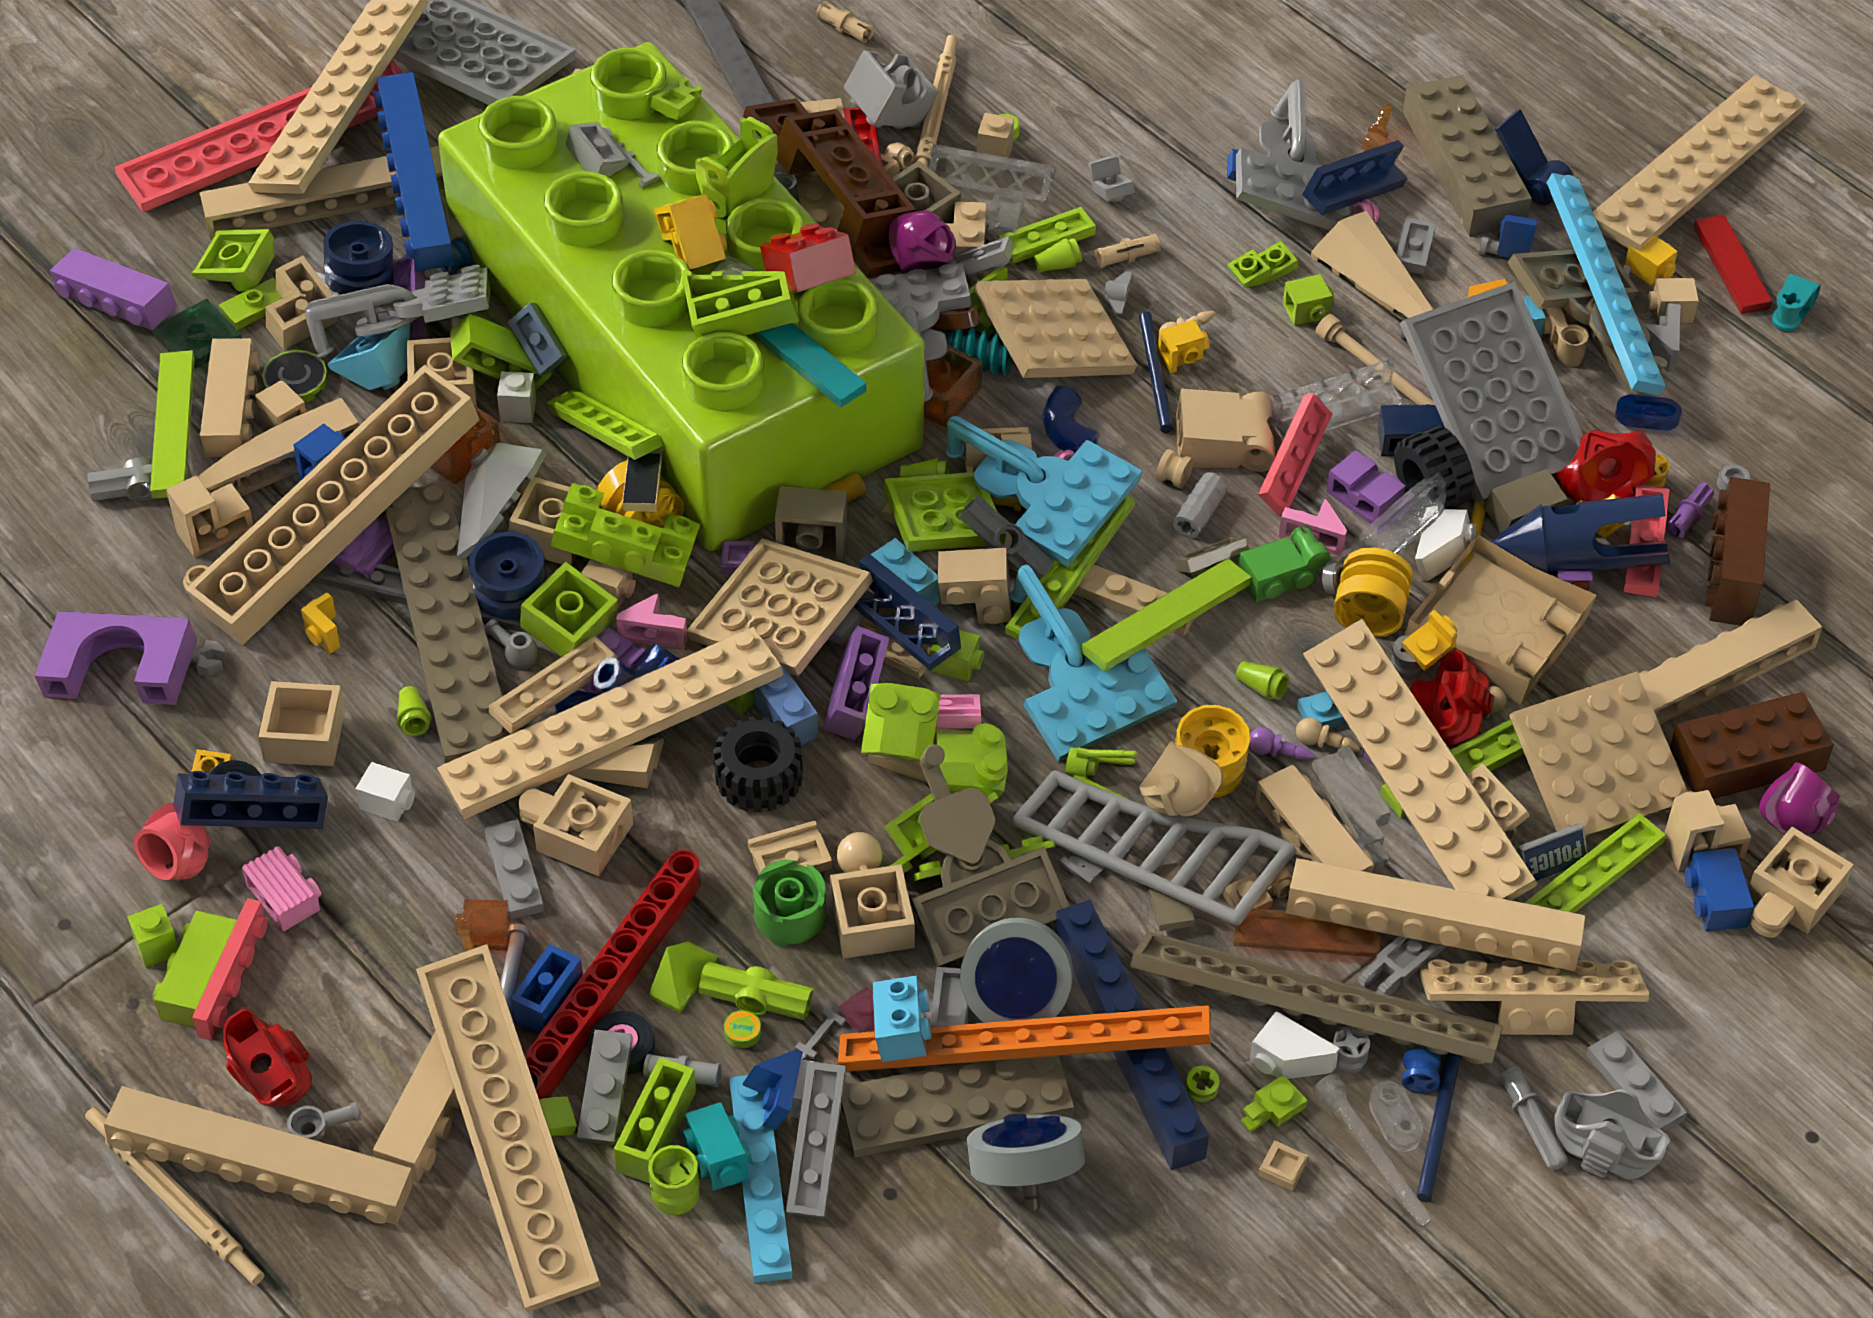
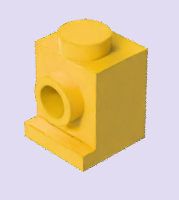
M1195 320L1159 330V355L1170 373L1177 372V366L1203 359L1204 350L1210 347L1207 333L1204 330H1200Z

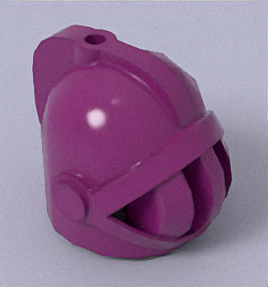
M927 210L907 213L896 217L890 224V248L900 266L902 274L914 269L926 270L951 263L956 249V240L949 226L941 221L937 214Z
M1795 762L1788 772L1771 784L1760 801L1759 810L1763 819L1783 835L1791 827L1805 835L1815 834L1827 828L1834 821L1841 796L1811 769Z

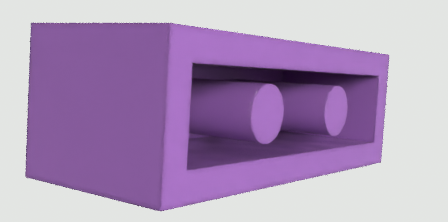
M860 626L856 627L843 647L823 730L853 741L862 732L866 722L871 684H877L879 681L889 641L888 637Z

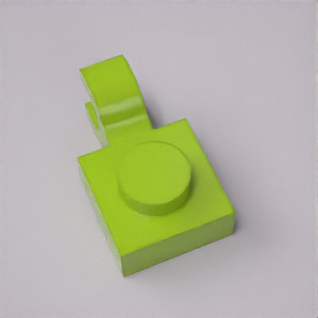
M1282 1075L1255 1092L1254 1102L1243 1109L1247 1116L1241 1119V1123L1249 1132L1255 1131L1269 1119L1278 1127L1304 1110L1308 1100Z

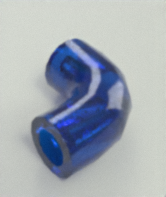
M1057 386L1048 397L1042 414L1047 437L1058 449L1064 452L1065 450H1071L1076 453L1086 440L1097 445L1099 432L1082 426L1074 419L1082 404L1079 394L1070 387Z
M653 642L644 657L634 665L627 666L612 657L601 661L594 672L593 683L596 688L605 693L673 663L680 658L656 642Z

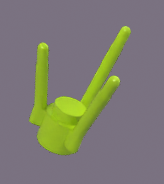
M1071 747L1066 762V774L1072 775L1074 778L1089 785L1126 798L1087 778L1089 775H1096L1098 763L1134 765L1135 760L1132 758L1137 757V752L1089 750Z

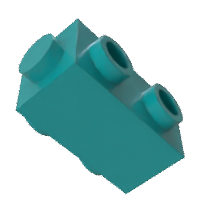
M721 1102L685 1113L687 1129L682 1130L685 1147L691 1152L694 1151L698 1162L699 1177L707 1178L712 1191L749 1180L747 1163L752 1162L749 1146L746 1140H739L740 1134L736 1119L733 1115L727 1116Z

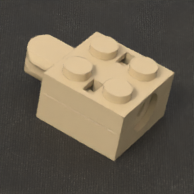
M569 774L554 796L531 788L525 791L519 799L521 820L533 825L536 851L596 876L601 875L633 825L631 799Z
M1791 827L1753 873L1748 889L1752 900L1758 904L1754 907L1751 916V926L1758 934L1773 938L1779 935L1787 924L1790 923L1808 935L1845 890L1854 864L1794 827Z

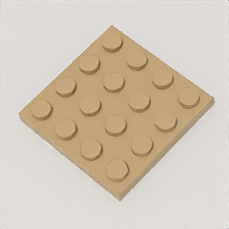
M1086 279L994 280L977 282L974 292L1023 378L1132 375L1134 373L1137 363Z
M761 538L686 631L690 640L710 646L754 627L780 665L789 674L799 676L869 588L873 579L868 571Z
M1638 671L1514 711L1509 715L1556 831L1581 823L1584 827L1585 837L1624 825L1639 813L1644 817H1648L1671 809L1675 796L1688 792Z

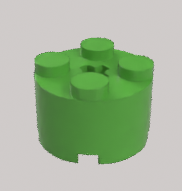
M781 860L766 866L760 872L758 880L753 887L754 920L759 931L769 938L774 945L785 947L789 944L807 941L824 929L826 919V887L824 879L817 869L807 864V867L798 865L796 860Z

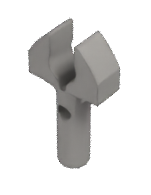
M206 640L203 648L193 651L190 663L197 665L199 675L211 676L224 670L222 661L209 659L227 660L225 649L216 641Z

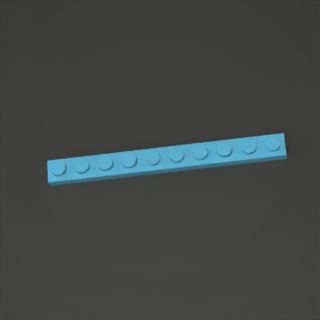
M1552 173L1547 180V185L1631 390L1659 396L1666 387L1582 185L1579 179L1572 175L1564 176Z

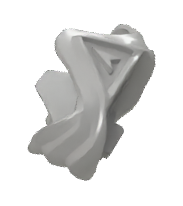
M1624 1089L1598 1094L1567 1091L1555 1114V1131L1562 1149L1583 1159L1582 1169L1600 1178L1605 1177L1607 1172L1610 1171L1627 1180L1637 1179L1660 1163L1670 1143L1668 1135L1657 1128L1644 1113L1637 1096Z

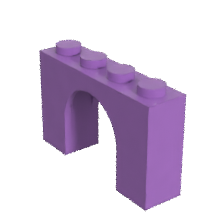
M57 612L34 676L43 697L77 699L87 669L97 657L116 648H135L144 652L134 680L142 703L176 705L197 638L190 620L186 618L149 617L146 615L130 616L112 613Z

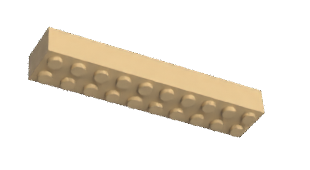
M426 365L420 368L186 588L196 610L243 646L479 421L471 397Z

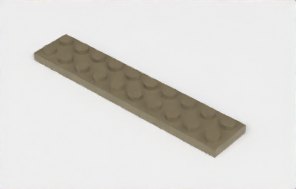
M447 481L409 488L385 510L445 764L511 735L489 714V705L502 696L477 597L473 591V582L467 558L460 560L457 557L460 530Z
M1148 931L1134 951L1130 966L1140 969L1139 972L1149 977H1160L1162 975L1175 979L1176 983L1183 986L1194 987L1199 985L1210 988L1212 993L1220 996H1231L1233 994L1246 998L1247 1002L1254 1005L1266 1006L1270 1004L1282 1007L1284 1012L1291 1015L1299 1016L1304 1013L1318 1017L1320 1022L1328 1025H1338L1341 1023L1353 1026L1357 1032L1362 1034H1383L1390 1036L1392 1041L1399 1044L1409 1045L1416 1043L1427 1046L1426 1048L1436 1054L1454 1053L1463 1056L1466 1061L1474 1064H1484L1485 1062L1492 1064L1503 1028L1499 1024Z

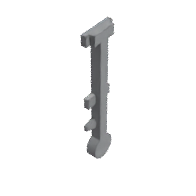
M603 128L629 161L628 166L641 178L639 186L642 189L661 180L658 174H649L634 159L635 154L632 151L627 153L622 148L624 144L622 142L617 143L612 138V131L609 128Z
M825 1007L821 1012L826 1019L806 1045L799 1042L795 1046V1049L803 1052L801 1060H806L808 1057L814 1059L817 1056V1052L814 1051L817 1045L834 1024L843 1026L846 1019Z

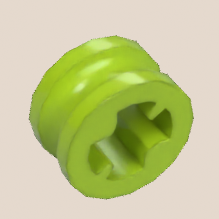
M1202 1065L1192 1068L1187 1074L1185 1085L1189 1097L1197 1102H1209L1214 1099L1218 1094L1219 1075L1209 1066ZM1201 1078L1208 1080V1087L1205 1086V1090L1196 1088L1197 1082L1199 1083Z

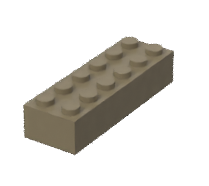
M1464 75L1407 86L1403 114L1459 219L1462 218V225L1468 236L1498 231L1499 224L1505 215L1528 218L1532 198Z

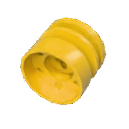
M627 460L610 470L598 485L597 491L604 493L601 509L660 528L664 527L668 514L683 516L685 510L684 501L661 474L657 512L623 511L622 499Z
M1375 547L1361 548L1350 553L1344 560L1340 584L1334 602L1333 613L1337 622L1344 628H1347L1363 619L1374 637H1386L1396 633L1403 624L1407 599L1411 588L1413 571L1410 564L1392 551Z
M1202 705L1190 710L1180 720L1176 731L1175 744L1198 750L1206 754L1221 767L1223 782L1212 798H1220L1230 794L1241 784L1245 774L1250 746L1249 727L1239 714L1230 708L1220 705Z

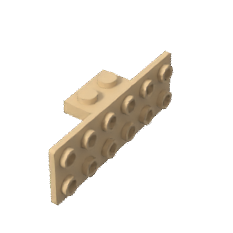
M1435 959L1420 967L1419 970L1427 999L1430 1001H1499L1498 1024L1503 1026L1501 1035H1573L1576 1001H1649V991L1637 965L1624 960H1616L1611 962V964H1595L1592 961L1579 960L1577 961L1575 971L1535 963H1522L1517 960H1505L1502 963H1486L1481 960L1449 963L1445 960Z

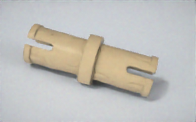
M823 1L822 5L820 4L817 8L816 17L834 26L837 32L851 35L862 43H867V39H871L874 32L873 26L856 19L852 12L838 9L827 1Z
M1155 233L1133 240L1129 238L1121 239L1118 244L1097 248L1095 250L1096 260L1100 268L1123 261L1127 263L1135 262V259L1138 257L1159 253L1161 250L1160 241Z

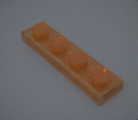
M1253 908L1240 925H1234L1233 946L1376 958V955L1380 953L1381 932L1286 914V911Z

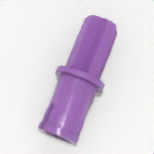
M1701 483L1695 488L1688 499L1681 500L1678 505V511L1666 524V530L1671 536L1675 538L1678 536L1679 539L1683 538L1692 524L1702 518L1703 509L1714 496V489L1709 487L1708 483Z

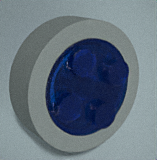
M1026 918L1003 919L987 926L971 942L961 966V988L968 1006L984 1023L1053 1018L1064 1007L1071 990L1073 980L1071 957L1061 938L1046 925Z
M1021 1113L1005 1116L1004 1119L975 1129L967 1137L972 1177L979 1182L990 1185L1023 1186L1025 1210L1028 1211L1040 1209L1038 1184L1069 1176L1082 1168L1085 1163L1081 1125L1068 1117L1025 1115Z

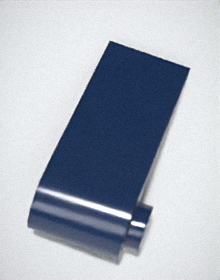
M1518 109L1499 124L1495 131L1530 194L1531 200L1540 205H1548L1554 200L1547 185V180L1551 174L1573 176V173L1569 166L1560 160L1547 161L1522 110Z

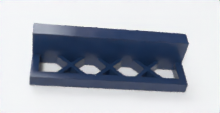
M1397 140L1318 167L1302 195L1321 215H1325L1361 202L1364 199H1370L1401 188L1408 178L1394 163L1404 145Z
M868 554L859 561L860 569L870 572L873 582L869 589L875 595L874 599H859L854 605L856 610L930 671L961 649L959 626L871 554ZM878 608H894L897 611L896 617H881L878 614ZM900 626H916L919 629L918 635H903L900 632ZM923 644H937L941 649L932 656H929L922 650Z

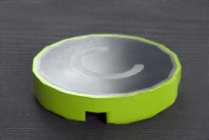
M303 350L282 352L271 358L264 367L262 379L265 389L278 381H284L307 403L315 399V395L320 390L321 393L325 390L328 374L324 361L318 358L316 354Z

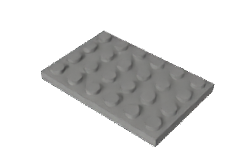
M430 0L392 59L469 97L491 105L498 99L528 94L575 60L576 49L473 0Z
M1516 282L1404 319L1400 323L1445 428L1457 437L1466 451L1474 476L1473 492L1478 503L1487 500L1493 488L1544 469H1548L1553 476L1570 464L1578 451L1583 433Z

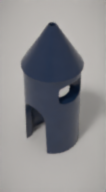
M1663 494L1586 501L1575 505L1559 507L1552 505L1542 506L1540 504L1490 541L1530 566L1552 576H1556L1557 571L1596 572L1670 564L1667 541L1605 545L1594 537L1596 531L1601 526L1607 524L1666 516Z

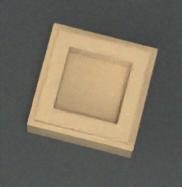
M1274 1140L1259 1168L1258 1176L1293 1191L1308 1163L1309 1155Z

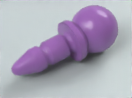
M1258 727L1250 733L1249 747L1256 754L1265 755L1270 753L1275 758L1277 752H1280L1282 755L1294 757L1298 760L1314 759V754L1308 749L1287 741L1283 742L1281 740L1282 734L1275 735L1266 727Z

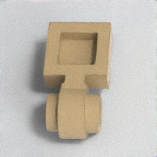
M899 142L888 145L885 154H881L882 167L891 178L899 173L900 170L911 166L915 158L911 148Z
M1286 866L1244 920L1271 908L1273 903L1272 896L1276 895L1277 898L1282 899L1289 895L1292 874ZM1255 873L1228 885L1223 891V896L1232 909L1238 905L1258 879Z

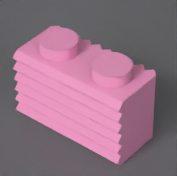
M276 846L274 850H269L267 854L263 853L261 857H257L255 861L251 860L249 864H244L242 867L248 889H250L258 901H261L262 907L265 908L282 932L320 911L318 898L321 896L318 885L311 877L305 880L301 875L303 871L297 858L293 854L286 856L279 846Z

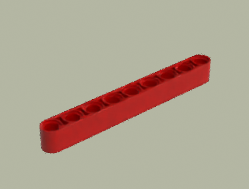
M678 850L669 856L525 1053L539 1099L551 1096L587 1046L592 1027L599 1019L613 1010L701 886L699 858L692 851ZM566 1032H574V1033L568 1034V1035H564V1034H563V1033H566ZM549 1059H552V1060H553V1061H551V1062H546V1063L542 1062V1061L549 1060Z

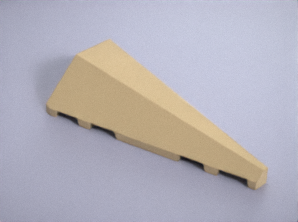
M1367 211L1340 220L1311 251L1313 260L1316 262L1322 260L1332 267L1334 274L1337 276L1343 274L1355 282V288L1391 312L1397 310L1407 318L1433 310Z
M664 739L640 740L550 782L563 783L569 774L579 779L583 778L648 789L653 768L657 769Z

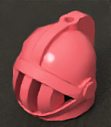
M168 803L151 814L143 828L135 834L133 844L140 862L153 876L161 880L179 881L180 879H190L201 872L208 860L211 840L204 826L180 825L173 803Z

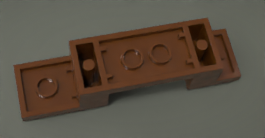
M797 98L746 106L743 114L745 119L753 117L768 125L773 133L777 135V161L788 175L816 170L845 209L837 231L848 234L854 262L863 274L868 278L901 271L890 248L889 227L896 217L913 213L916 209L838 109L808 113Z

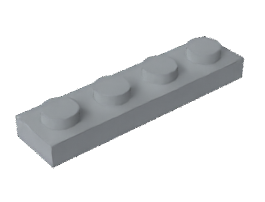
M808 1061L786 1208L787 1214L825 1219L847 1070L846 1066Z

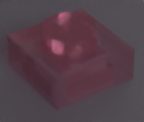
M867 986L839 1006V1015L845 1018L846 1022L858 1033L871 1032L875 1029L873 992Z

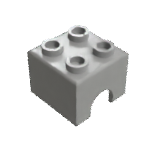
M863 51L844 85V89L851 96L852 104L866 114L867 122L874 127L881 128L883 125L893 126L899 130H903L905 127L919 128L939 93L937 88L908 55L896 54L891 63L886 67V64L878 63L876 60L878 52Z

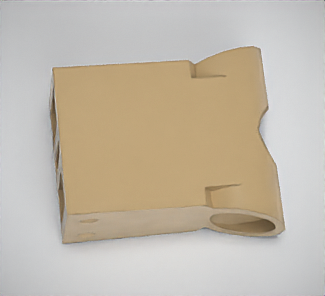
M1181 389L1176 413L1178 456L1193 458V468H1238L1242 465L1246 469L1253 471H1269L1275 459L1274 437L1270 429L1273 422L1271 397L1265 392H1252L1241 397L1239 393Z

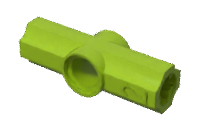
M708 962L705 964L701 974L699 994L734 1002L740 1010L750 1011L757 1016L769 1011L805 1020L811 1009L814 988L779 980L773 972L762 967L754 966L748 968L747 971Z

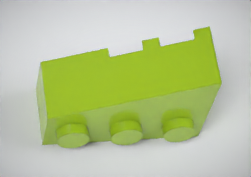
M681 271L691 324L697 338L716 331H732L746 336L799 321L794 293L784 271H743L742 275H724L722 271H712L711 275H693L691 271Z

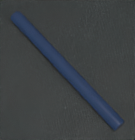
M1144 311L1139 314V320L1160 430L1163 433H1169L1173 430V424L1152 315L1150 312Z
M1450 1052L1446 1054L1416 1195V1198L1423 1202H1430L1432 1199L1461 1055Z

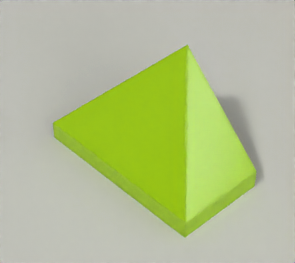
M689 941L667 947L650 989L649 998L681 1013L699 989L701 974L705 964L708 962L717 964L719 956Z

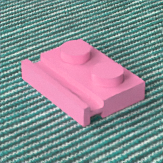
M980 694L940 695L936 728L964 729L975 728L981 724Z

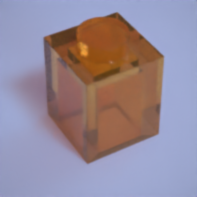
M464 899L463 914L457 913L455 922L456 935H462L464 950H471L487 944L489 950L507 951L509 942L507 931L511 924L508 900Z

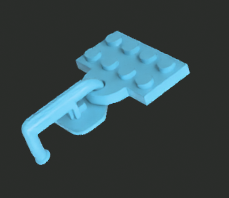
M958 416L950 417L947 422V456L955 459L964 455L965 447L962 445L961 440L987 454L988 456L975 470L974 480L976 485L996 498L1018 497L1021 505L1027 511L1015 525L1020 527L1024 536L1042 552L1066 567H1069L1142 477L1141 469L1089 440H1086L1069 461L1050 456L1037 458L1033 450L1013 440L1001 441Z
M1023 565L1019 568L1010 597L1016 603H1023L1026 597L1029 596L1041 616L1022 627L1019 634V643L1032 663L1049 668L1048 681L1051 688L1026 699L1023 706L1057 762L1068 757L1071 747L1087 749L1176 706L1177 699L1145 648L1104 672L1081 652L1082 644L1089 640L1090 633L1080 616L1071 609H1057L1033 569L1029 565Z

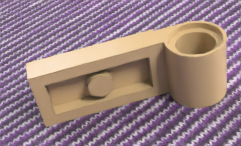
M1562 307L1542 309L1546 317L1542 334H1546L1557 362L1565 367L1581 365L1589 338L1588 332L1579 325H1567Z

